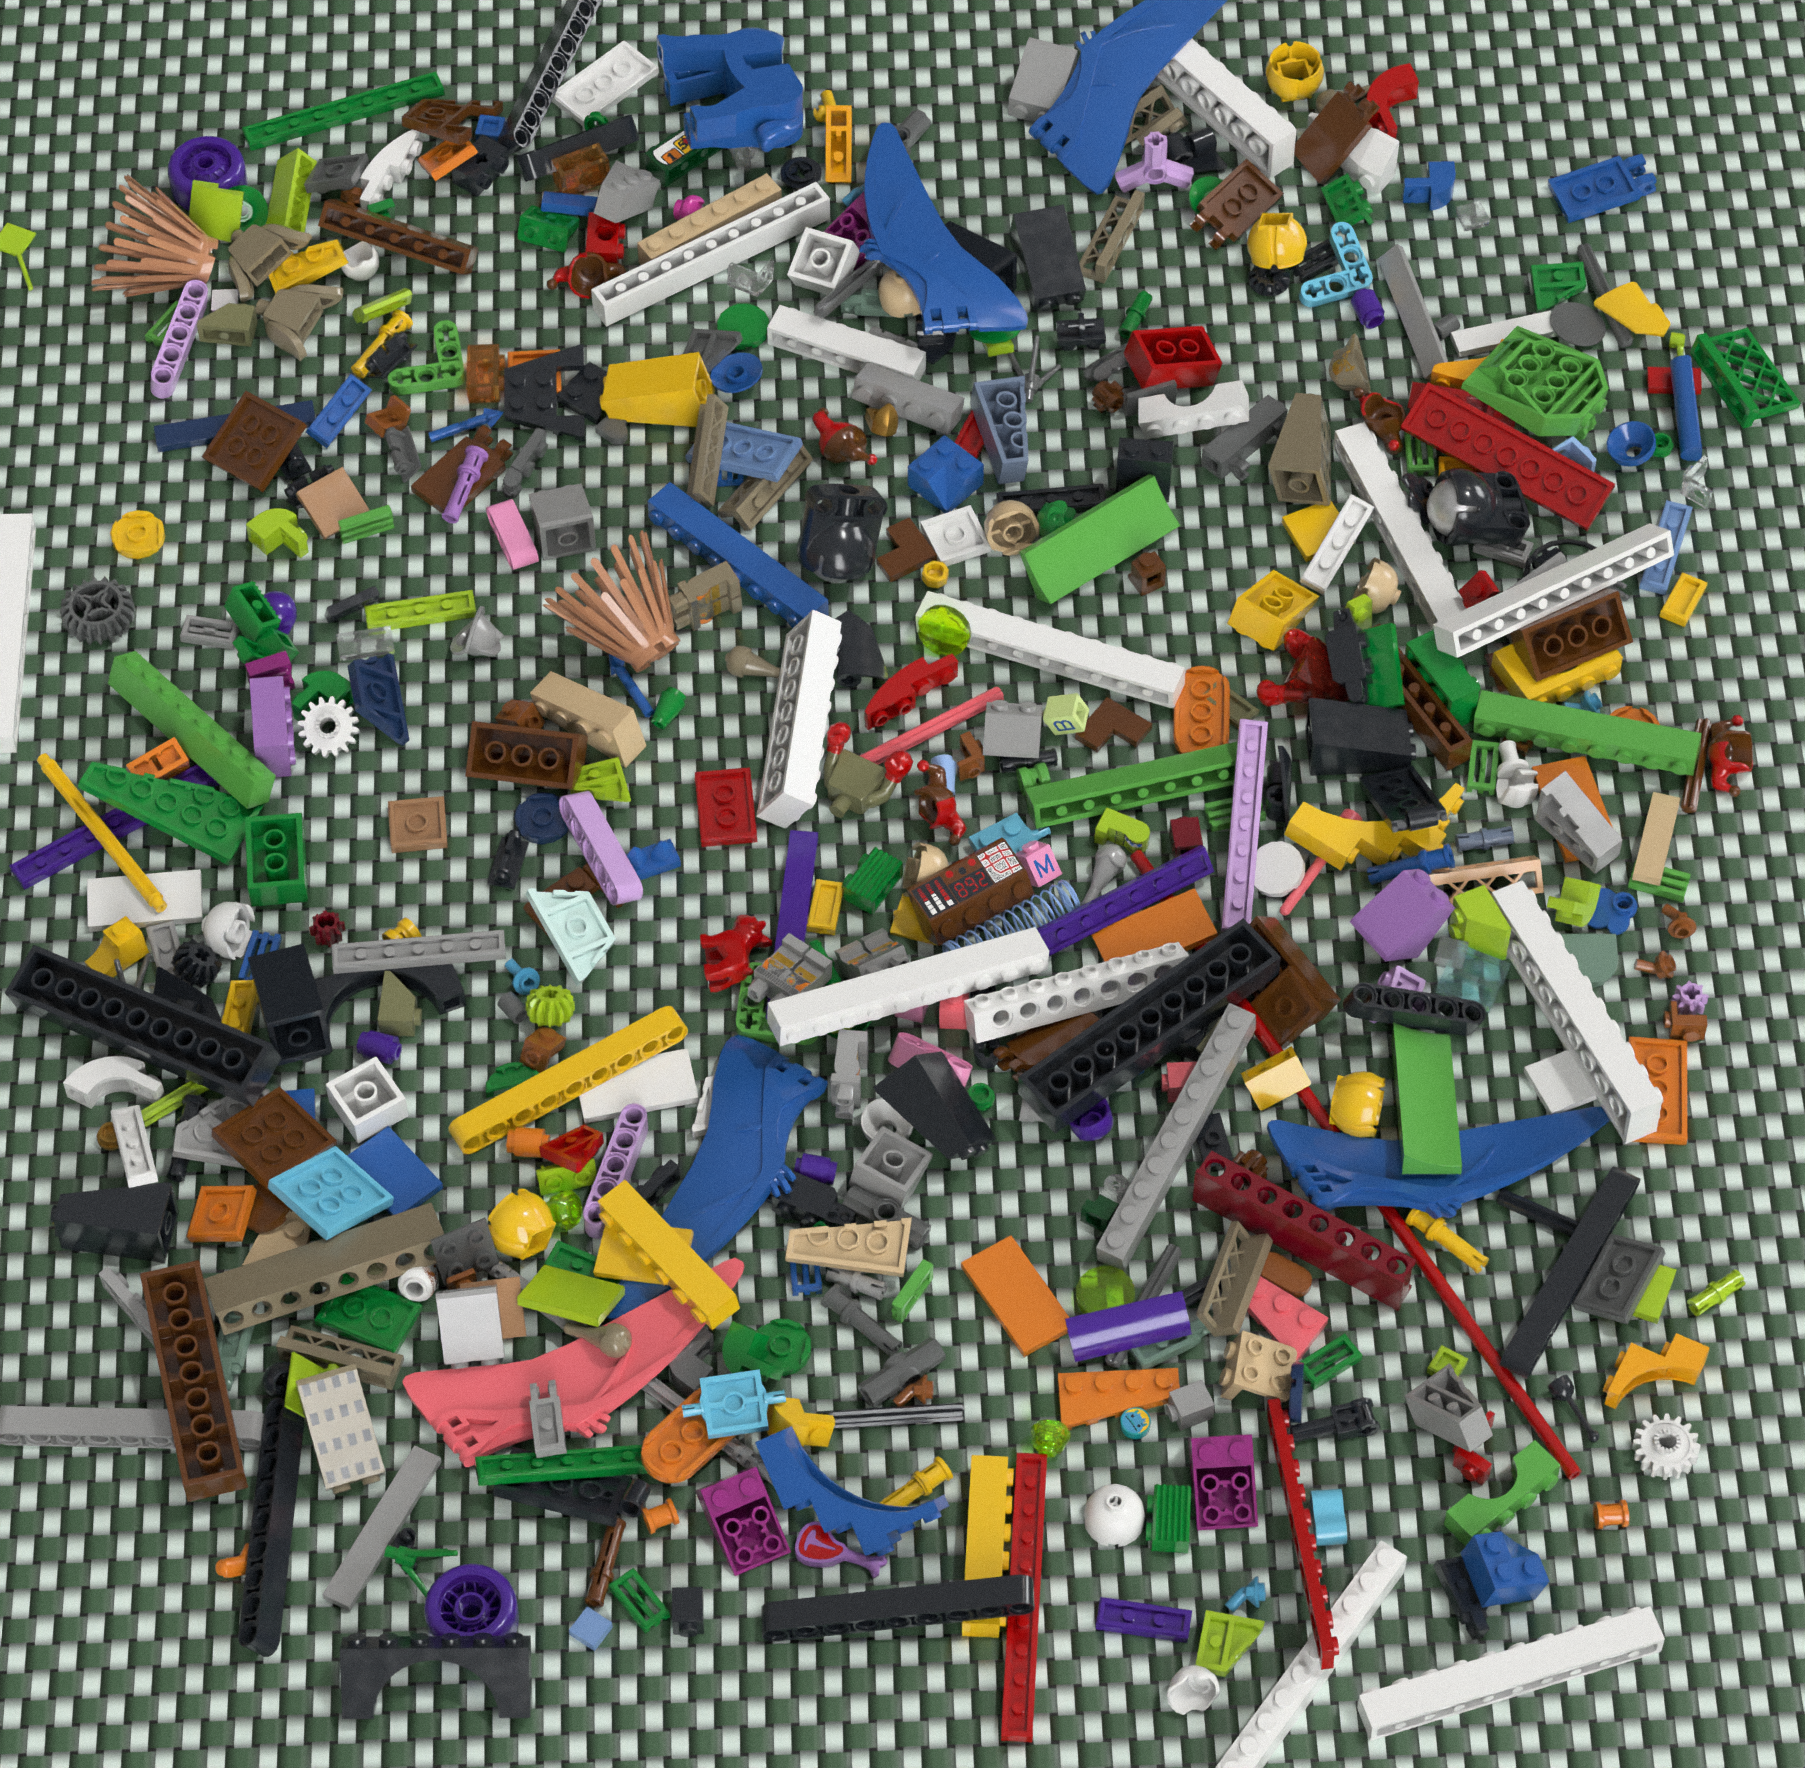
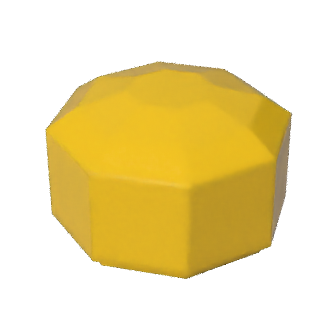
M931 561L924 565L922 580L927 587L938 589L947 584L949 569L943 562Z

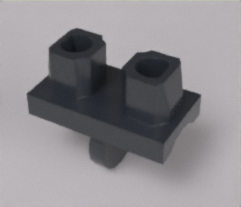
M1078 313V319L1056 321L1058 346H1061L1063 351L1073 350L1076 348V345H1086L1089 349H1099L1101 344L1106 343L1104 318L1084 319V313Z

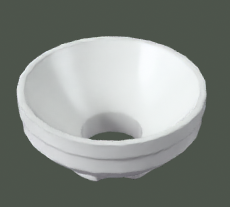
M883 1098L870 1102L862 1112L861 1127L865 1137L870 1142L878 1133L880 1127L885 1124L893 1125L896 1128L895 1133L905 1139H908L912 1133L913 1126Z

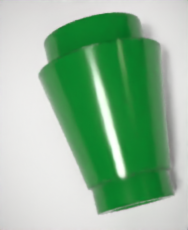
M667 687L660 694L651 723L664 730L685 707L686 696L676 688Z

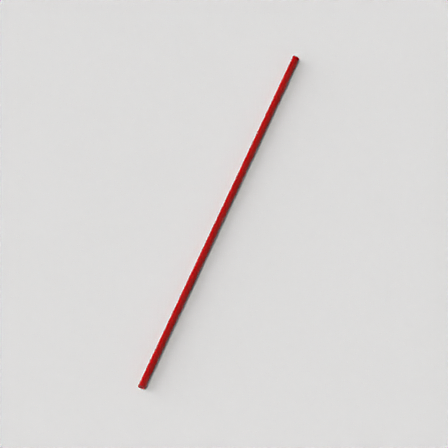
M1137 850L1130 856V859L1141 875L1155 869L1142 850ZM1170 894L1160 899V901H1166L1170 898H1173L1174 895ZM1207 943L1202 944V945H1200V946H1198V947H1195L1194 950H1195V951L1199 950L1200 948H1202V947H1203L1204 945H1206ZM1247 998L1235 1005L1256 1015V1030L1254 1034L1270 1057L1283 1051ZM1309 1086L1296 1092L1321 1129L1342 1133L1336 1125L1329 1124L1330 1115ZM1376 1206L1411 1257L1416 1260L1418 1267L1553 1458L1560 1464L1568 1479L1572 1480L1579 1476L1582 1472L1513 1373L1500 1366L1502 1358L1394 1206Z

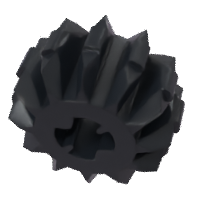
M192 938L189 942H183L179 945L172 957L173 973L179 974L180 979L187 981L191 986L196 984L199 988H202L206 984L210 985L221 970L220 954L213 952L212 948L206 946L203 940L198 943Z

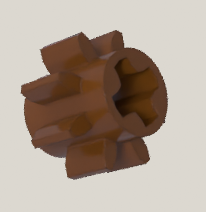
M1115 380L1111 384L1108 381L1098 383L1092 391L1093 406L1101 413L1105 410L1110 413L1116 412L1124 403L1123 396L1125 394L1122 392L1123 387Z
M1248 1150L1246 1154L1240 1151L1232 1160L1234 1163L1264 1179L1268 1175L1266 1173L1268 1167H1266L1267 1160L1256 1150ZM1240 1176L1244 1181V1185L1249 1186V1180Z

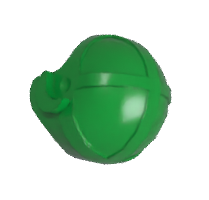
M1062 500L1052 503L1046 502L1036 516L1039 523L1040 537H1045L1073 520L1076 510L1068 507L1067 503Z

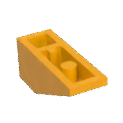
M826 105V183H851L852 105Z

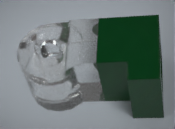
M1120 1174L1108 1176L1104 1181L1103 1190L1096 1201L1093 1202L1087 1199L1081 1207L1080 1221L1104 1233L1129 1188L1127 1178Z

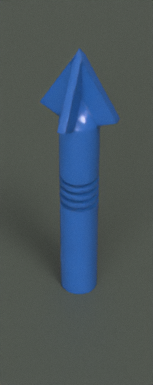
M484 408V413L469 418L467 421L464 420L462 423H455L428 432L430 441L432 443L462 431L464 432V430L467 431L469 428L473 429L485 424L492 428L504 412Z
M609 654L611 675L616 674L643 715L646 718L652 716L654 710L626 670L625 662Z

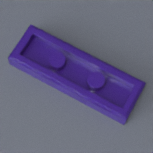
M1100 1597L1096 1630L1188 1643L1192 1610Z

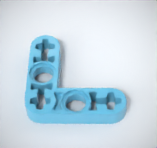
M1346 222L1334 224L1329 235L1331 246L1342 271L1309 280L1302 285L1299 300L1307 307H1316L1353 296L1356 291L1363 288L1369 289L1373 279L1371 270L1354 229ZM1338 231H1341L1342 235L1347 234V235H1346V238H1345V244H1346V246H1344V247H1343L1344 241H1343L1342 237H1341V236H1337ZM1354 253L1358 260L1354 263L1347 262L1344 254ZM1358 268L1359 278L1365 279L1364 284H1361L1360 281H1355L1357 276L1356 269ZM1331 282H1338L1342 285L1343 290L1334 292L1329 288V284ZM1311 290L1312 293H1316L1315 298H1312L1309 294L1306 295L1307 291Z

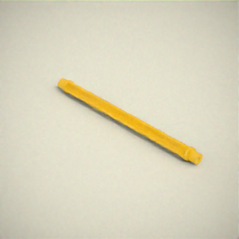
M41 754L37 762L40 764L43 773L46 774L147 901L148 905L153 907L158 913L163 912L167 908L163 895L58 766L57 762L51 759L48 754Z

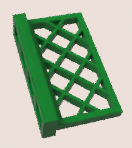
M1748 327L1709 337L1707 333L1696 336L1690 354L1742 428L1751 427L1756 419L1799 408L1801 402ZM1744 338L1749 348L1735 343L1734 340ZM1715 345L1728 348L1727 353L1719 351ZM1734 350L1745 354V359L1730 355V351ZM1748 357L1760 360L1762 366L1747 361ZM1727 362L1740 366V372L1732 370ZM1744 368L1759 373L1758 378L1743 374ZM1764 375L1772 378L1776 384L1773 385L1760 379ZM1740 381L1755 386L1754 390L1751 391L1744 388ZM1757 388L1772 392L1771 398L1757 393ZM1775 394L1786 397L1789 402L1784 403L1774 399ZM1754 400L1767 404L1768 407L1759 409Z

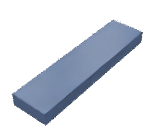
M1666 500L1658 526L1671 531L1674 556L1644 569L1639 589L1666 595L1693 507Z

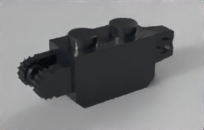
M1350 608L1333 612L1334 630L1329 631L1325 637L1332 678L1341 687L1346 689L1351 702L1366 705L1370 701L1367 685L1373 683L1371 674L1375 673L1373 661L1371 658H1368L1367 648L1370 647L1369 637L1366 631L1363 632L1357 626Z
M792 1171L796 1176L793 1182L785 1177L792 1189L791 1192L786 1194L778 1185L777 1187L781 1195L775 1198L771 1191L765 1200L772 1204V1211L778 1216L801 1222L806 1228L813 1227L819 1221L824 1222L828 1227L844 1226V1224L854 1223L855 1212L838 1203V1195L835 1188L795 1171Z

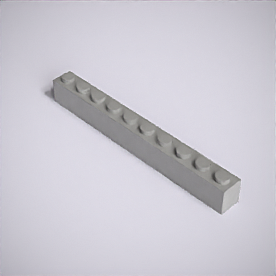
M1231 1003L1228 1004L1096 1247L1098 1261L1121 1272H1124L1256 1030L1255 1014Z

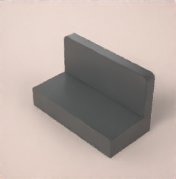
M1171 380L1141 389L1140 385L1123 389L1122 392L1125 395L1123 396L1124 403L1121 408L1126 418L1138 414V398L1165 394L1171 403H1176L1177 383L1175 380Z

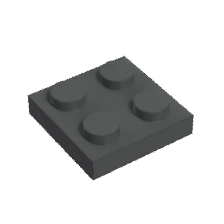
M367 153L319 159L304 183L306 192L323 194L330 190L341 189L342 191L352 189L369 164Z

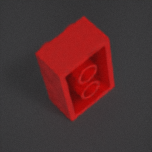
M1203 326L1133 330L1123 352L1141 389L1171 380L1176 381L1177 389L1213 386L1223 364Z

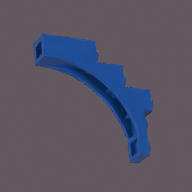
M792 1426L755 1442L783 1509L786 1510L795 1506L796 1510L799 1511L813 1505L824 1533L835 1529L837 1534L853 1527L865 1556L876 1552L877 1556L880 1557L895 1550L893 1544L902 1540L900 1534L915 1528V1521L923 1518L925 1524L941 1517L940 1511L949 1506L945 1495L918 1506H892L872 1502L852 1494L833 1482L815 1465L802 1447Z

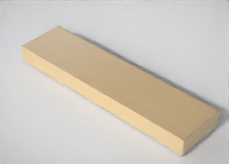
M1653 792L1632 880L1660 886L1681 798Z

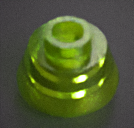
M565 1190L553 1195L546 1203L551 1210L556 1226L572 1230L580 1222L582 1204L579 1196L572 1190Z
M1039 1420L1030 1429L1033 1447L1038 1451V1454H1047L1048 1458L1062 1453L1071 1439V1432L1068 1427L1055 1420Z

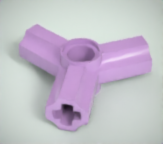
M1159 131L1150 132L1148 136L1144 137L1142 161L1115 173L1119 187L1124 193L1147 182L1149 184L1165 182L1187 189L1194 175L1192 167L1167 159V136L1162 135Z

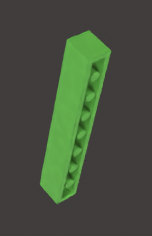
M133 651L114 657L108 684L165 736L169 739L175 737L184 753L247 809L269 802L276 777L274 773L138 652Z
M1484 690L1481 691L1474 716V732L1486 737L1504 738L1506 736L1508 740L1514 742L1531 740L1533 744L1541 748L1550 747L1567 753L1576 752L1590 755L1597 759L1606 758L1616 760L1622 764L1631 763L1645 766L1648 769L1671 771L1677 775H1694L1701 745L1702 733Z
M1237 742L1025 788L1028 814L1035 828L1039 829L1101 815L1106 808L1119 811L1234 785Z

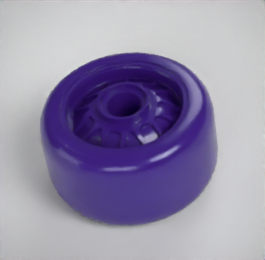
M201 136L190 139L173 152L168 162V178L172 195L175 201L187 211H190L193 180L218 183L219 188L229 189L237 185H248L247 171L242 153L233 143L220 137Z
M464 1564L451 1568L434 1581L426 1595L424 1616L429 1636H442L446 1633L473 1636L476 1633L482 1632L489 1633L492 1636H505L507 1633L517 1632L519 1610L516 1594L507 1578L491 1567L480 1564ZM471 1615H477L476 1617H473V1618H467V1617H469V1616H471Z

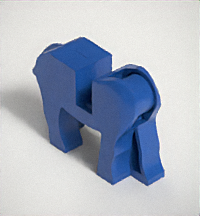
M753 27L721 35H657V58L664 71V93L670 106L721 93L725 94L726 99L712 106H690V112L684 113V135L690 149L760 147L762 151L769 152L773 148L789 146L802 137L803 86L789 63L783 64L782 62L784 37L771 30Z

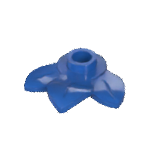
M1601 888L1595 912L1587 925L1595 929L1607 927L1610 934H1622L1628 929L1630 918L1637 912L1638 905L1635 898L1627 892L1616 894L1608 888Z

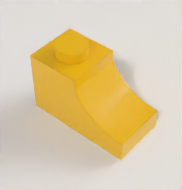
M124 916L102 931L104 936L100 946L84 962L87 967L114 977L117 975L114 964L115 959H119L122 970H125L144 957L149 951L142 931L127 916Z

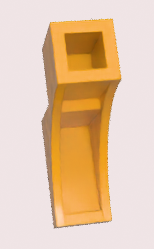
M1677 1333L1672 1343L1666 1341L1660 1355L1631 1343L1627 1352L1621 1351L1614 1367L1618 1371L1615 1377L1609 1375L1604 1385L1603 1392L1607 1393L1605 1405L1616 1409L1620 1401L1630 1391L1642 1384L1656 1380H1677L1695 1385L1706 1362L1710 1347Z

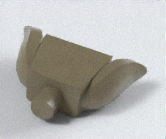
M254 224L245 232L242 230L234 231L231 236L233 243L228 249L232 254L228 261V272L238 289L241 302L244 303L253 297L254 286L252 282L258 287L269 274L292 254L291 250L304 248L311 240L312 235L279 224H266L261 227Z
M311 284L295 286L289 290L280 289L271 302L263 299L258 300L255 307L256 314L263 316L265 332L269 339L277 347L302 361L307 356L303 344L323 314V309L340 302L344 289L342 287Z

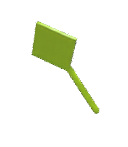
M7 222L0 232V251L17 257L28 290L32 291L33 286L22 254L34 239L36 233Z

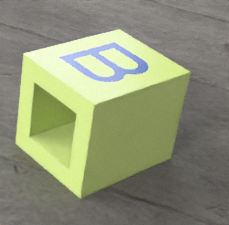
M1078 693L1048 697L1046 708L1043 711V720L1054 735L1084 732L1089 708Z

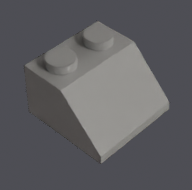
M1005 700L987 702L983 755L1039 758L1042 705H1036V703L1030 701L1020 704L1008 703Z
M882 1126L855 1163L849 1185L851 1187L856 1185L881 1199H892L898 1203L900 1209H903L913 1195L933 1157V1153Z

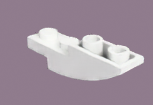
M412 129L393 140L366 167L360 177L363 189L362 196L360 197L362 209L367 210V205L382 201L386 191L391 189L393 182L401 184L405 176L410 174L413 161L416 156L421 154L423 147L419 131Z

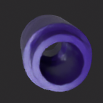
M1365 288L1356 291L1350 303L1361 324L1365 325L1368 329L1381 325L1385 320V311L1372 289Z
M373 1030L369 1032L363 1031L357 1042V1053L362 1054L363 1058L372 1059L377 1057L381 1063L389 1065L394 1060H398L402 1052V1044L399 1043L397 1036Z
M803 1153L802 1158H796L794 1171L821 1183L834 1185L838 1162L831 1161L829 1157Z

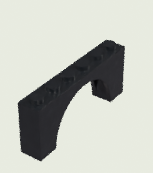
M453 964L340 973L315 979L328 1030L334 1014L346 1000L363 990L383 985L384 971H391L406 988L416 991L427 998L436 1008L439 1015L466 1006L464 989ZM331 1053L303 1059L302 1061L306 1063Z
M485 1632L476 1633L473 1636H460L458 1633H446L442 1636H429L426 1633H415L411 1636H397L394 1633L366 1636L362 1633H354L342 1638L340 1646L342 1719H374L377 1697L384 1684L401 1669L418 1662L431 1660L452 1662L469 1669L479 1676L489 1687L495 1698L499 1718L531 1717L533 1706L531 1636H523V1634L518 1632L507 1633L505 1636H492Z

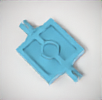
M1015 813L970 836L968 843L975 852L1000 838H1004L1016 854L1022 850L1024 844L1034 840L1038 841L1050 835L1051 831L1049 827L1031 830L1024 824L1020 816Z
M760 1369L699 1378L701 1387L700 1403L682 1405L684 1418L702 1415L706 1423L708 1439L769 1430L767 1420L768 1405L786 1403L784 1390L766 1393V1389L761 1382Z

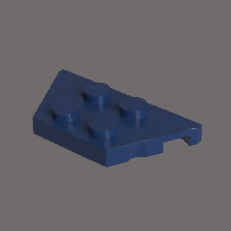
M386 654L383 658L373 656L367 660H353L347 668L355 711L399 745L404 746L410 739L394 654Z

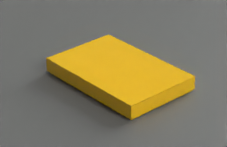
M605 1225L593 1271L595 1277L661 1284L653 1273L655 1270L650 1265L644 1266L635 1255L636 1250L631 1245L626 1247L617 1236L618 1231L613 1226L608 1228ZM671 1227L691 1247L694 1236L692 1229Z

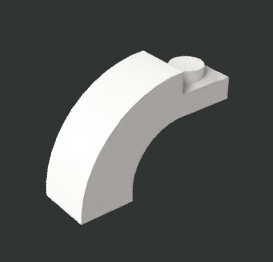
M110 1056L90 1061L73 1071L63 1082L68 1098L91 1109L99 1099L113 1092L133 1093L151 1103L165 1096L162 1082L154 1075H147L144 1062L124 1056Z

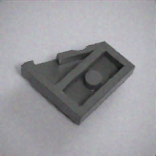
M693 328L683 354L699 352L709 373L742 342L743 338L741 332Z

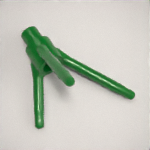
M387 1545L384 1557L394 1559L396 1564L402 1565L401 1569L409 1575L425 1598L429 1590L413 1570L416 1558L458 1555L457 1550H448L447 1548L410 1549L401 1545L399 1548Z

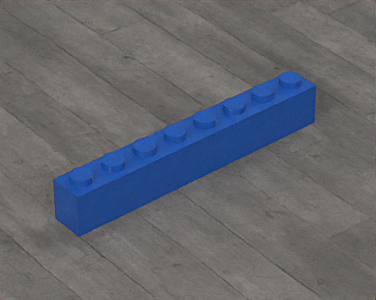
M671 482L648 500V516L654 525L664 528L676 541L680 540L688 546L693 554L700 555L708 561L712 568L727 561L740 580V586L747 590L753 599H759L767 605L773 614H779L787 620L792 628L812 610L829 616L828 599Z

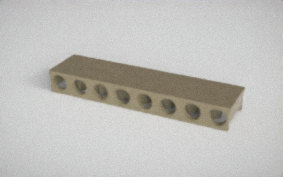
M428 1203L339 1233L328 1240L321 1239L205 1278L204 1281L223 1333L227 1335L401 1276L411 1268L428 1267L437 1264L435 1255H426L428 1251L427 1246L431 1244V1239L443 1235L444 1232L432 1203ZM405 1253V1256L411 1258L412 1261L403 1266L397 1264L400 1259L399 1255ZM374 1263L378 1267L384 1268L378 1275L369 1274L371 1265ZM348 1272V1275L355 1278V1280L351 1284L343 1285L340 1283L343 1279L342 1275ZM319 1282L321 1286L327 1287L326 1291L322 1294H313L312 1291L314 1290L315 1283ZM291 1292L298 1299L292 1304L283 1303L286 1298L285 1294ZM262 1301L265 1306L270 1307L265 1313H255L257 1309L256 1303ZM234 1311L235 1315L241 1316L239 1321L232 1324L225 1322L224 1316Z

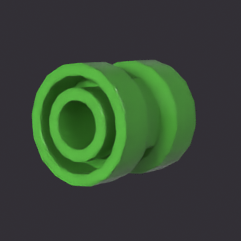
M1045 762L1035 764L1033 768L1022 767L1016 770L1018 785L1023 796L1026 795L1025 788L1051 783Z

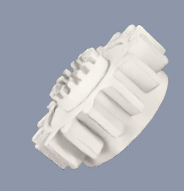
M333 696L330 697L328 703H325L324 699L319 697V705L317 706L310 702V712L304 710L301 712L306 718L305 721H298V725L304 728L303 731L298 733L300 738L307 737L303 743L304 746L308 748L313 745L312 753L316 755L319 751H322L324 758H327L329 753H333L337 758L339 757V751L342 749L346 753L349 752L348 744H356L353 735L360 733V730L354 727V724L359 722L358 717H351L354 709L352 707L344 709L346 702L341 700L336 704ZM326 722H335L336 726L333 732L328 734L322 732V727Z
M1665 1413L1663 1420H1660L1657 1415H1653L1651 1424L1644 1420L1642 1421L1641 1429H1636L1635 1439L1632 1444V1449L1636 1450L1634 1460L1640 1461V1469L1642 1471L1648 1470L1651 1473V1477L1657 1475L1663 1477V1480H1667L1668 1477L1674 1476L1676 1479H1679L1681 1472L1688 1474L1691 1466L1697 1463V1454H1699L1700 1444L1696 1443L1698 1433H1689L1692 1425L1688 1423L1682 1426L1680 1424L1681 1417L1679 1416L1675 1421H1671L1669 1414ZM1662 1445H1665V1446H1668V1447H1670V1448H1669V1449H1668V1448L1664 1449V1447H1661V1446H1662Z

